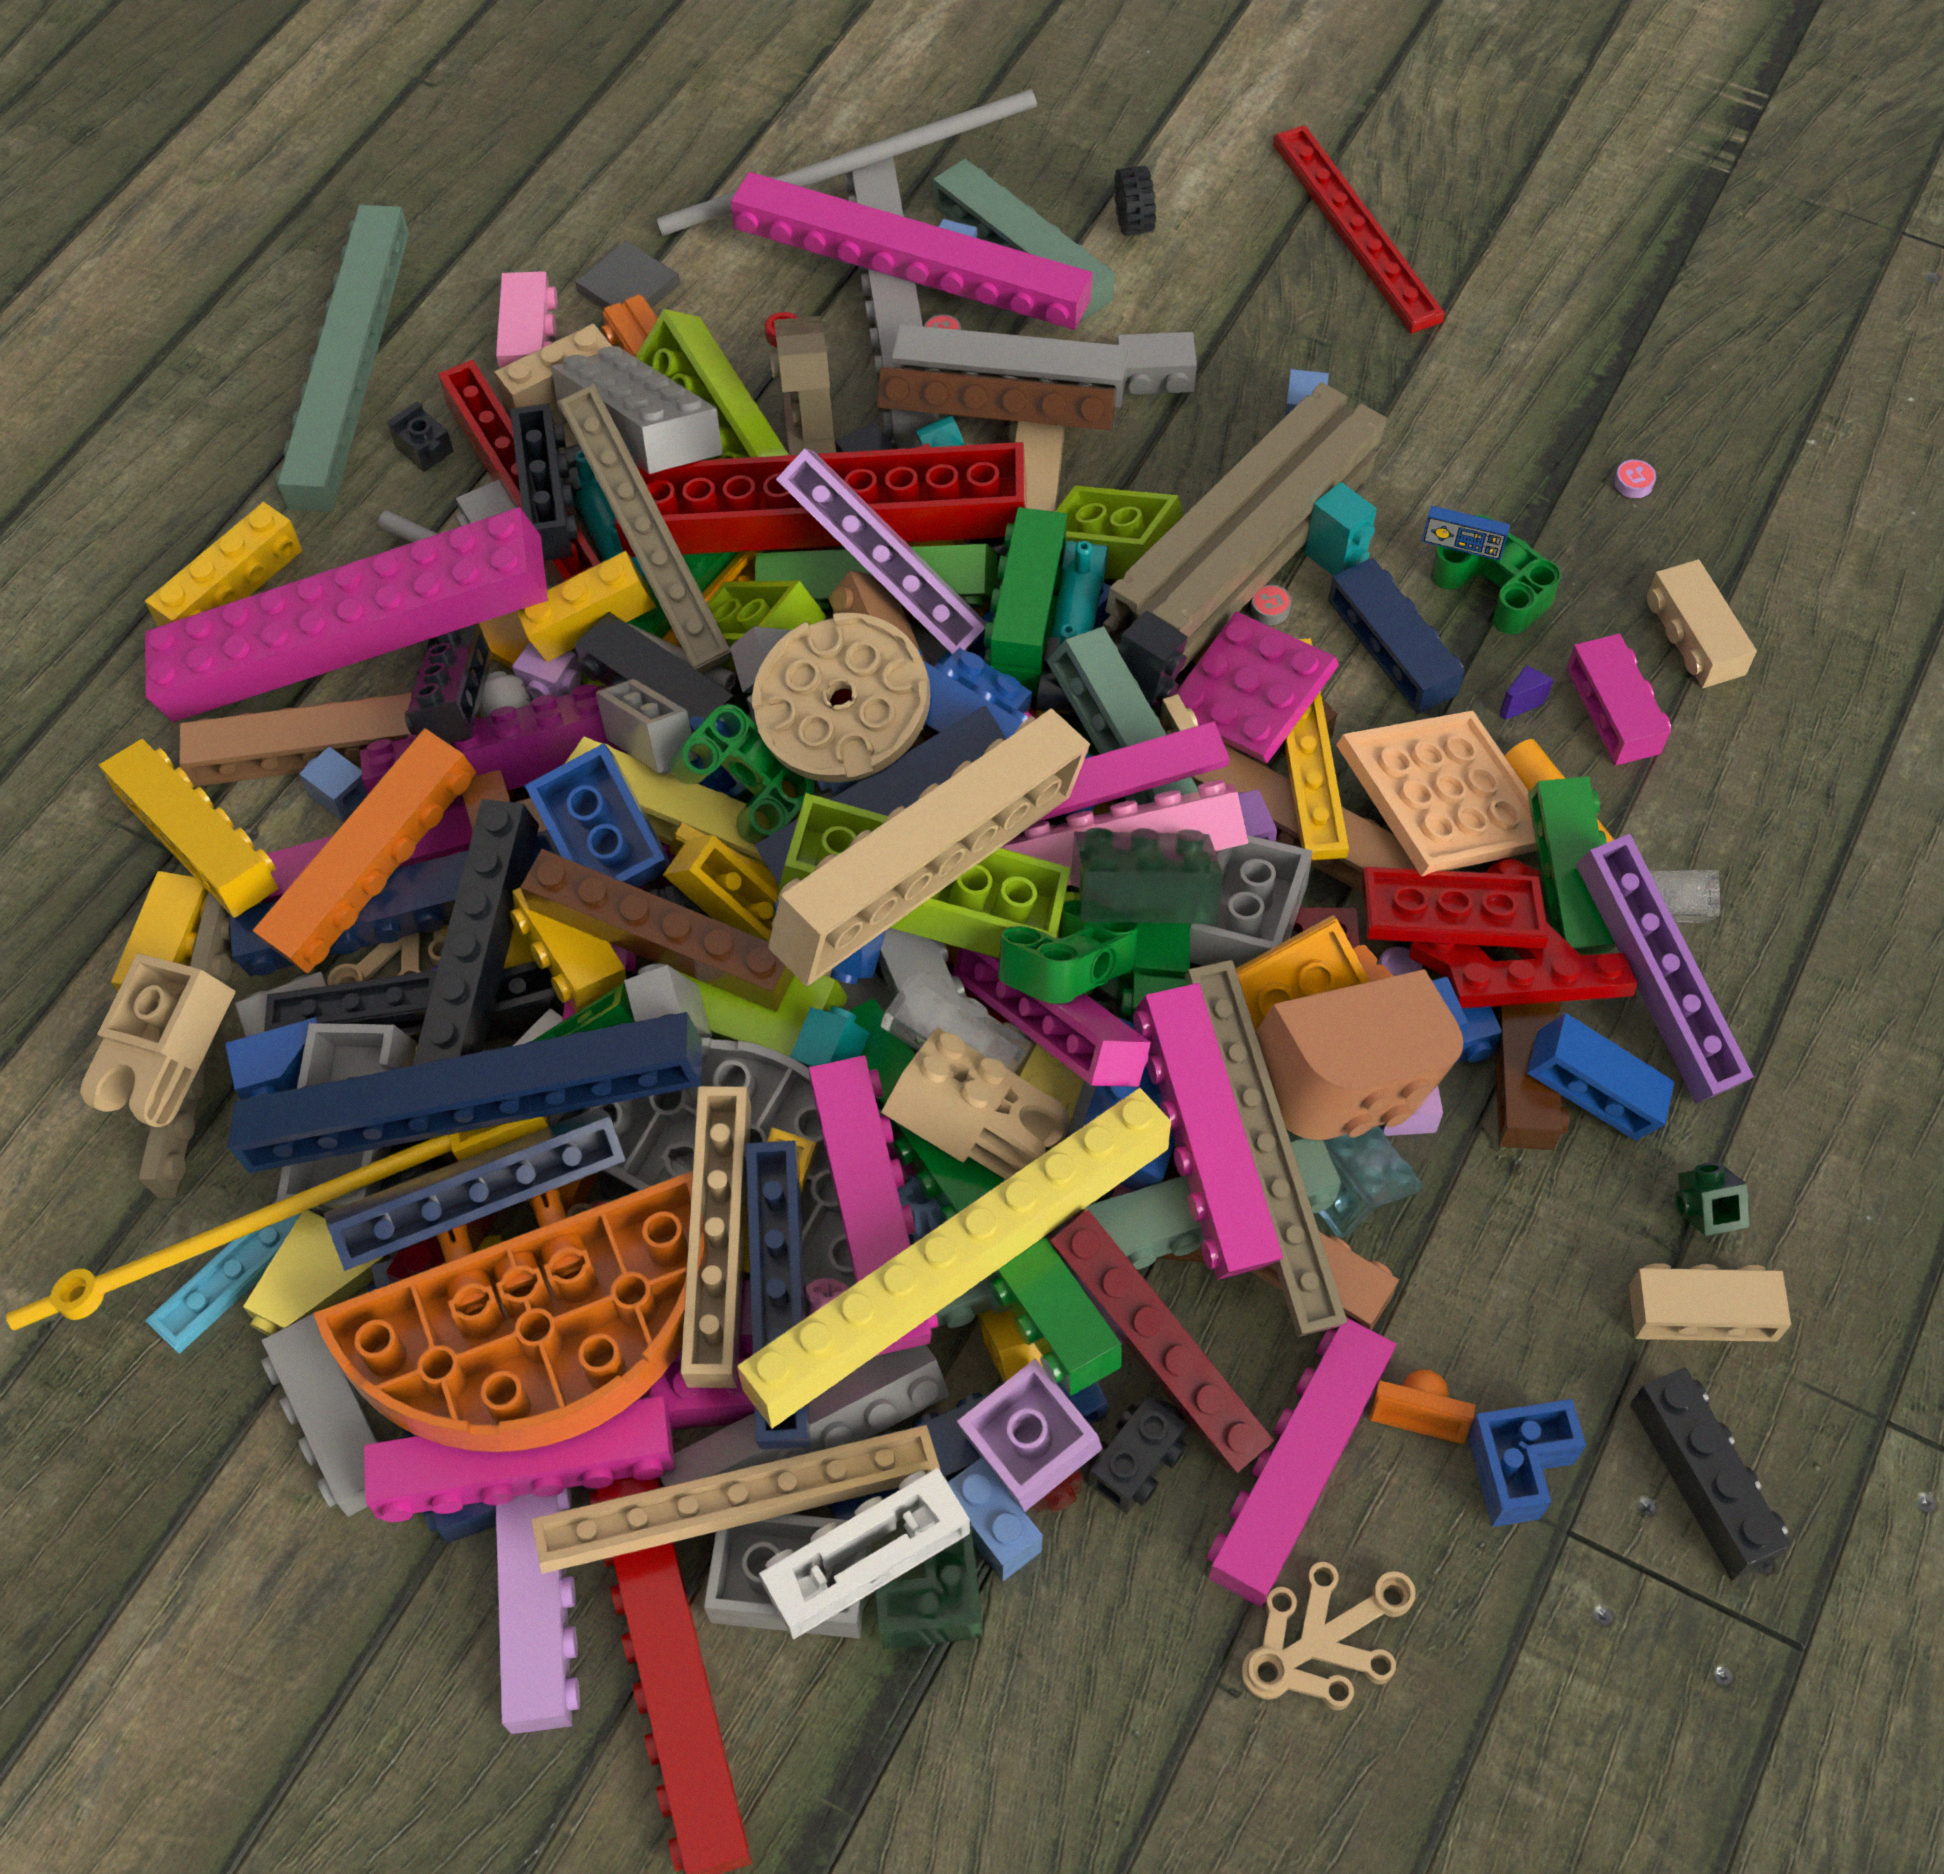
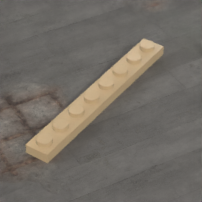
M927 1425L533 1518L531 1521L541 1574L898 1488L903 1480L918 1471H925L928 1474L936 1468L940 1470Z

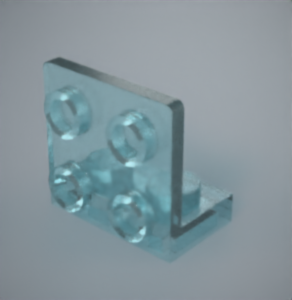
M1379 1126L1372 1127L1369 1131L1357 1137H1349L1346 1134L1323 1140L1341 1180V1186L1333 1204L1318 1213L1336 1237L1340 1239L1351 1235L1374 1208L1417 1194L1423 1188V1184L1414 1174L1410 1164L1402 1159Z

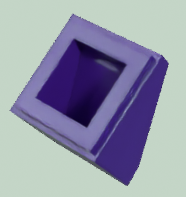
M1528 665L1523 667L1506 691L1500 710V717L1506 720L1544 704L1547 701L1553 679Z

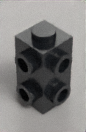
M1149 1395L1139 1407L1131 1404L1116 1425V1428L1120 1430L1110 1444L1102 1441V1450L1088 1460L1087 1465L1091 1468L1089 1470L1088 1485L1126 1514H1128L1136 1502L1143 1507L1159 1485L1155 1477L1165 1465L1172 1469L1188 1447V1444L1184 1442L1188 1424L1183 1421L1184 1417L1181 1412L1172 1404L1163 1400L1158 1403Z

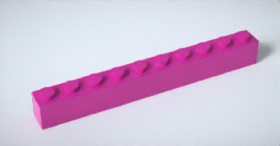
M748 172L731 199L734 229L1076 330L1091 300L1093 276L1091 271L756 173Z

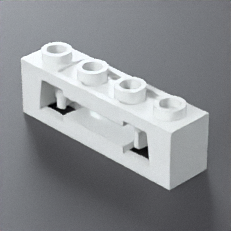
M939 1468L928 1474L925 1471H918L910 1475L900 1483V1490L884 1500L878 1496L866 1501L856 1509V1516L840 1526L837 1523H830L816 1531L810 1538L811 1543L796 1552H793L792 1549L784 1550L768 1560L765 1564L767 1569L760 1572L759 1575L765 1591L793 1640L970 1534V1519ZM902 1518L905 1519L904 1527L911 1539L907 1533L835 1575L834 1580L836 1584L829 1588L827 1587V1580L820 1569L821 1566H823L825 1571L894 1531L897 1529L896 1522Z

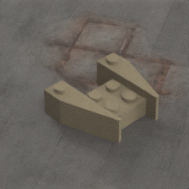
M820 316L774 320L778 353H770L772 377H781L782 393L790 392L783 394L789 455H799L804 448L812 450L816 454L836 453L827 350Z

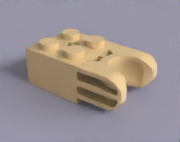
M137 953L97 1033L103 1040L81 1084L80 1093L84 1102L91 1108L110 1112L122 1108L130 1097L129 1108L137 1120L153 1127L168 1125L176 1116L236 991L202 969Z
M936 1027L905 1068L881 1112L962 1163L965 1162L967 1157H970L1006 1180L1046 1153L1045 1148L1058 1142L1069 1125L1068 1111L1062 1103L1006 1069L998 1060L986 1057L965 1044L957 1035L947 1033L939 1027Z

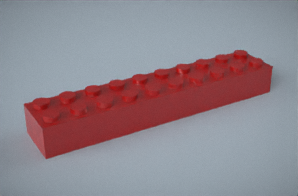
M1024 442L817 454L905 542L1005 537L1007 524H1015L1018 507L1027 508ZM798 455L700 460L651 474L637 466L681 554L843 546L776 480ZM615 516V527L622 551H626L630 557H636Z

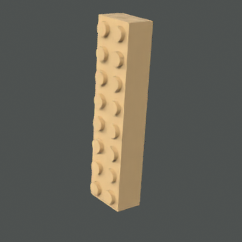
M1052 708L1037 719L1029 717L1018 727L1015 734L1005 741L1002 738L997 739L986 749L983 756L973 763L965 761L953 772L951 778L941 785L934 783L927 787L915 803L906 809L903 806L898 807L886 818L883 825L872 832L870 830L863 831L852 841L849 848L838 856L835 854L828 855L817 865L814 872L803 880L796 878L785 885L778 895L779 902L775 918L771 924L773 928L768 948L806 987L1069 799L1090 743Z

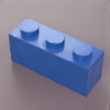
M1564 1013L1537 1031L1527 1074L1635 1141L1666 1124L1674 1086L1672 1079L1567 1013Z

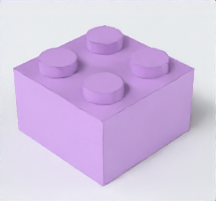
M1036 1358L957 1421L966 1438L1024 1512L1102 1450L1097 1433L1058 1385L1049 1379Z

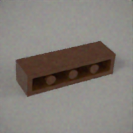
M1561 1001L1492 1006L1493 1013L1502 1030L1494 1052L1499 1147L1554 1150L1561 1134H1566L1568 1131L1569 1111L1567 1107H1561V1094L1527 1074L1537 1031L1556 1019V1014L1560 1012Z

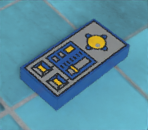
M1431 506L1422 542L1500 561L1511 524Z

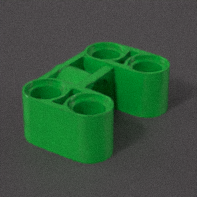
M1474 515V516H1478V517H1482V518H1486V519H1491V520H1493L1492 518H1490V517H1488V516H1485V515ZM1509 532L1500 561L1437 546L1431 570L1432 581L1443 589H1457L1475 574L1478 576L1484 575L1498 585L1501 590L1492 621L1500 632L1510 635L1519 634L1526 630L1550 608L1561 579L1560 568L1554 562L1546 559L1533 550L1525 541L1516 538Z
M721 705L699 723L671 757L670 766L672 773L682 783L691 785L699 783L722 765L754 794L752 799L740 811L736 823L738 833L749 843L757 844L787 826L802 808L806 793L812 795L814 792V780L798 775L781 764L765 745L758 732L757 724L742 709L735 705ZM716 720L727 724L731 732L730 738L722 736L717 731L715 726ZM688 751L700 755L704 764L703 769H697L691 765L688 759ZM782 780H787L794 786L795 798L785 794L782 789ZM755 811L762 812L768 818V830L759 827L756 823Z
M1074 899L1066 901L1062 908L1058 938L1024 926L1009 927L1002 931L998 978L1004 984L1047 1003L1064 1004L1071 1002L1075 997L1097 986H1102L1109 980L1121 974L1129 973L1134 969L1138 923L1131 917L1089 900Z

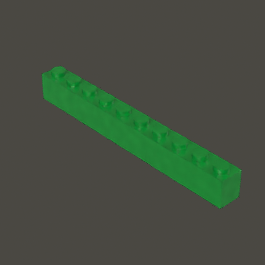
M875 998L849 1010V1012L857 1016L855 1023L870 1033L861 1056L865 1055L868 1070H878L883 1097L875 1099L879 1115H882L881 1112L893 1089L915 1054ZM889 1118L894 1139L892 1146L898 1159L904 1166L911 1164L916 1171V1182L922 1194L927 1200L932 1198L936 1200L941 1208L939 1214L943 1223L1005 1181L1003 1177L970 1157H967L965 1162L962 1163ZM1046 1237L1037 1241L988 1276L991 1280L989 1281V1288L996 1302L1002 1308L1007 1305L1016 1317L1014 1323L1023 1341L1027 1345L1035 1344L1042 1354L1040 1361L1049 1379L1054 1384L1060 1381L1070 1396L1121 1368V1342Z

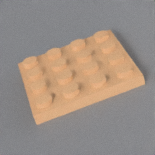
M1474 711L1346 733L1342 735L1337 743L1338 749L1421 877L1435 871H1449L1537 851L1528 800L1529 791Z

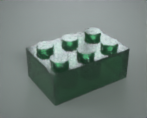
M1091 828L1086 832L1074 831L1070 881L1080 922L1218 924L1223 872L1209 834H1203L1193 829L1180 830L1178 833H1158L1146 828L1136 829L1132 833L1112 832L1106 828Z

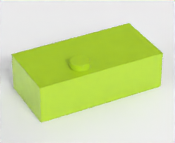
M679 972L699 986L712 1037L709 1038L712 1040L750 1042L773 1049L788 1057L791 1056L810 1007L829 1012L831 1006L844 1009L848 1000V996L836 979L823 975L806 987L794 976L777 1012Z

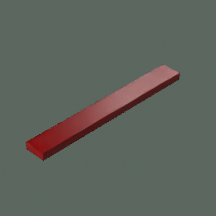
M1302 125L1275 134L1273 145L1410 334L1442 323L1445 312L1307 126Z

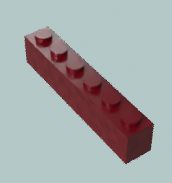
M1088 1209L1081 1210L1046 1236L1048 1242L1099 1313L1172 1404L1181 1412L1185 1420L1223 1467L1238 1473L1274 1442L1273 1438Z

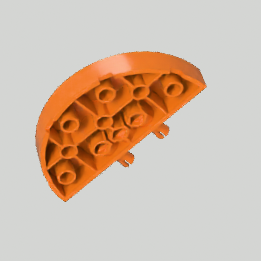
M693 1171L568 1218L560 1199L559 1190L555 1188L545 1192L549 1202V1207L547 1208L541 1194L529 1199L530 1206L533 1208L539 1224V1229L475 1253L467 1233L466 1224L452 1229L456 1239L454 1243L448 1231L438 1234L436 1238L445 1258V1264L313 1313L320 1334L332 1356L361 1396L380 1414L399 1427L421 1438L445 1446L470 1451L506 1452L548 1446L576 1437L621 1413L644 1395L664 1374L683 1347ZM703 1212L701 1221V1251L698 1261L701 1292L704 1286L702 1272L707 1266L708 1257L707 1234Z

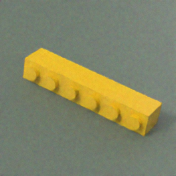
M140 739L99 764L115 795L233 918H236L279 890L271 875L276 868L262 848L254 851L255 847L245 831L240 827L233 830L234 826L221 807L213 810L214 806L203 789L197 787L193 790L194 786L187 774L180 767L173 770V763L161 748L154 751L143 739Z

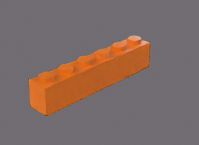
M424 728L258 923L253 932L269 947L308 974L315 965L321 963L327 957L330 947L339 936L354 925L360 911L371 898L378 895L384 889L387 879L397 867L411 857L418 842L429 829L434 828L441 821L444 811L454 799L468 789L472 778L477 772L464 754Z

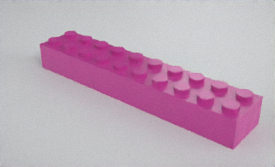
M521 507L147 630L145 631L146 698L172 722H176L548 601L541 535Z

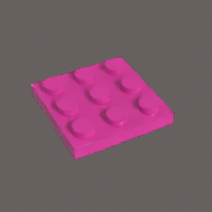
M1236 611L1176 691L1175 695H1179L1186 709H1192L1198 726L1215 721L1224 743L1267 764L1337 669L1339 663L1334 655Z

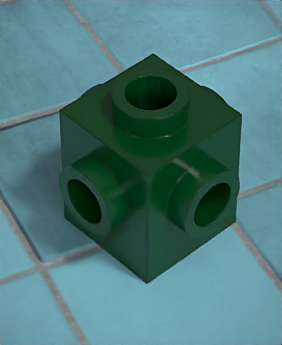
M1703 1163L1697 1165L1695 1170L1678 1173L1679 1191L1675 1193L1677 1211L1682 1218H1685L1704 1236L1750 1227L1747 1184L1725 1166L1718 1163Z

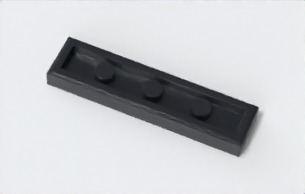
M437 970L267 994L264 1032L314 1017L321 1024L387 1025L422 1020L425 1018Z

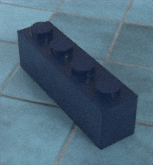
M1370 558L1332 577L1328 602L1417 715L1458 695L1465 672L1460 659L1447 650L1440 641L1435 628L1426 624L1418 614L1413 601L1401 593L1387 570H1383L1374 558Z

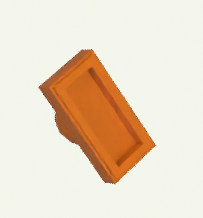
M1418 1369L1404 1379L1402 1386L1379 1380L1368 1419L1373 1422L1464 1444L1474 1419L1476 1405L1449 1398L1447 1383L1440 1374L1429 1369Z

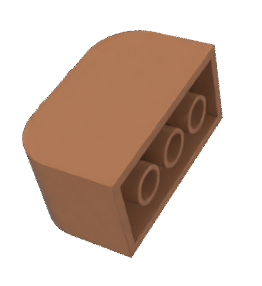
M1425 969L1273 1004L1255 1032L1286 1129L1295 1135L1311 1140H1326L1346 1134L1349 1137H1357L1366 1133L1372 1127L1384 1124L1387 1127L1400 1125L1419 1110L1458 1060L1463 1049L1461 1029Z

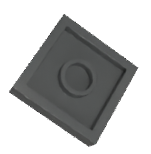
M625 240L577 279L575 283L578 293L603 309L619 302L623 304L624 300L638 294L643 296L652 308L678 287L680 280L677 272Z

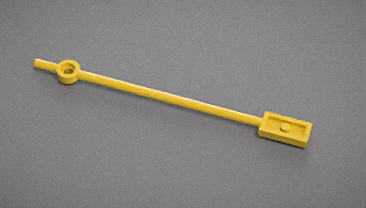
M547 1116L434 1137L101 1275L95 1276L87 1269L72 1270L56 1282L50 1296L8 1312L6 1314L7 1323L12 1330H17L58 1312L70 1320L85 1318L99 1307L104 1294L447 1152L453 1151L456 1158L461 1161L549 1127Z

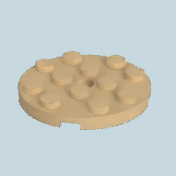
M860 613L833 614L834 618L823 620L810 626L806 622L796 627L780 639L770 650L762 662L754 682L752 708L754 709L758 732L771 754L786 768L798 775L816 781H854L871 776L887 768L912 746L919 736L928 715L931 697L930 682L926 667L916 646L896 626L880 618ZM839 689H849L852 691V701H847L842 705H834V707L831 705L830 699L835 691Z

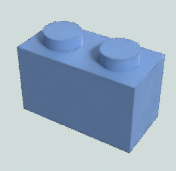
M982 1457L948 1482V1485L970 1519V1534L967 1536L1002 1581L1006 1580L1042 1552L1043 1535Z

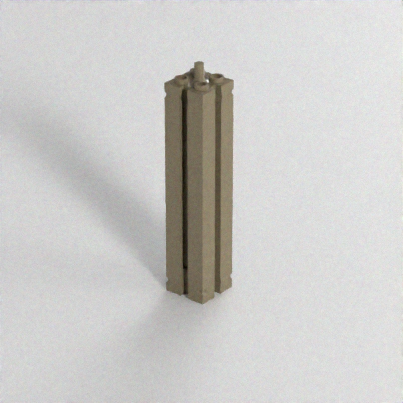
M1322 382L1316 386L1311 396L1307 395L1125 573L1123 579H1118L1110 587L1106 612L1111 614V616L1103 623V627H1105L1117 648L1119 649L1122 634L1147 610L1188 636L1183 652L1187 659L1181 669L1182 671L1225 627L1236 611L1239 612L1307 542L1314 503L1340 482L1355 492L1359 484H1363L1370 477L1377 455L1372 449L1381 441L1387 417L1363 404H1360L1353 410L1348 407V396Z

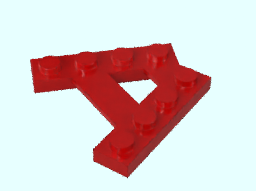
M1507 857L1498 859L1485 873L1539 876L1540 878L1541 872L1520 861ZM1547 922L1549 939L1546 949L1511 947L1522 960L1493 962L1478 945L1414 942L1410 948V959L1448 977L1461 1008L1631 997L1635 995L1637 981L1625 952L1580 955Z

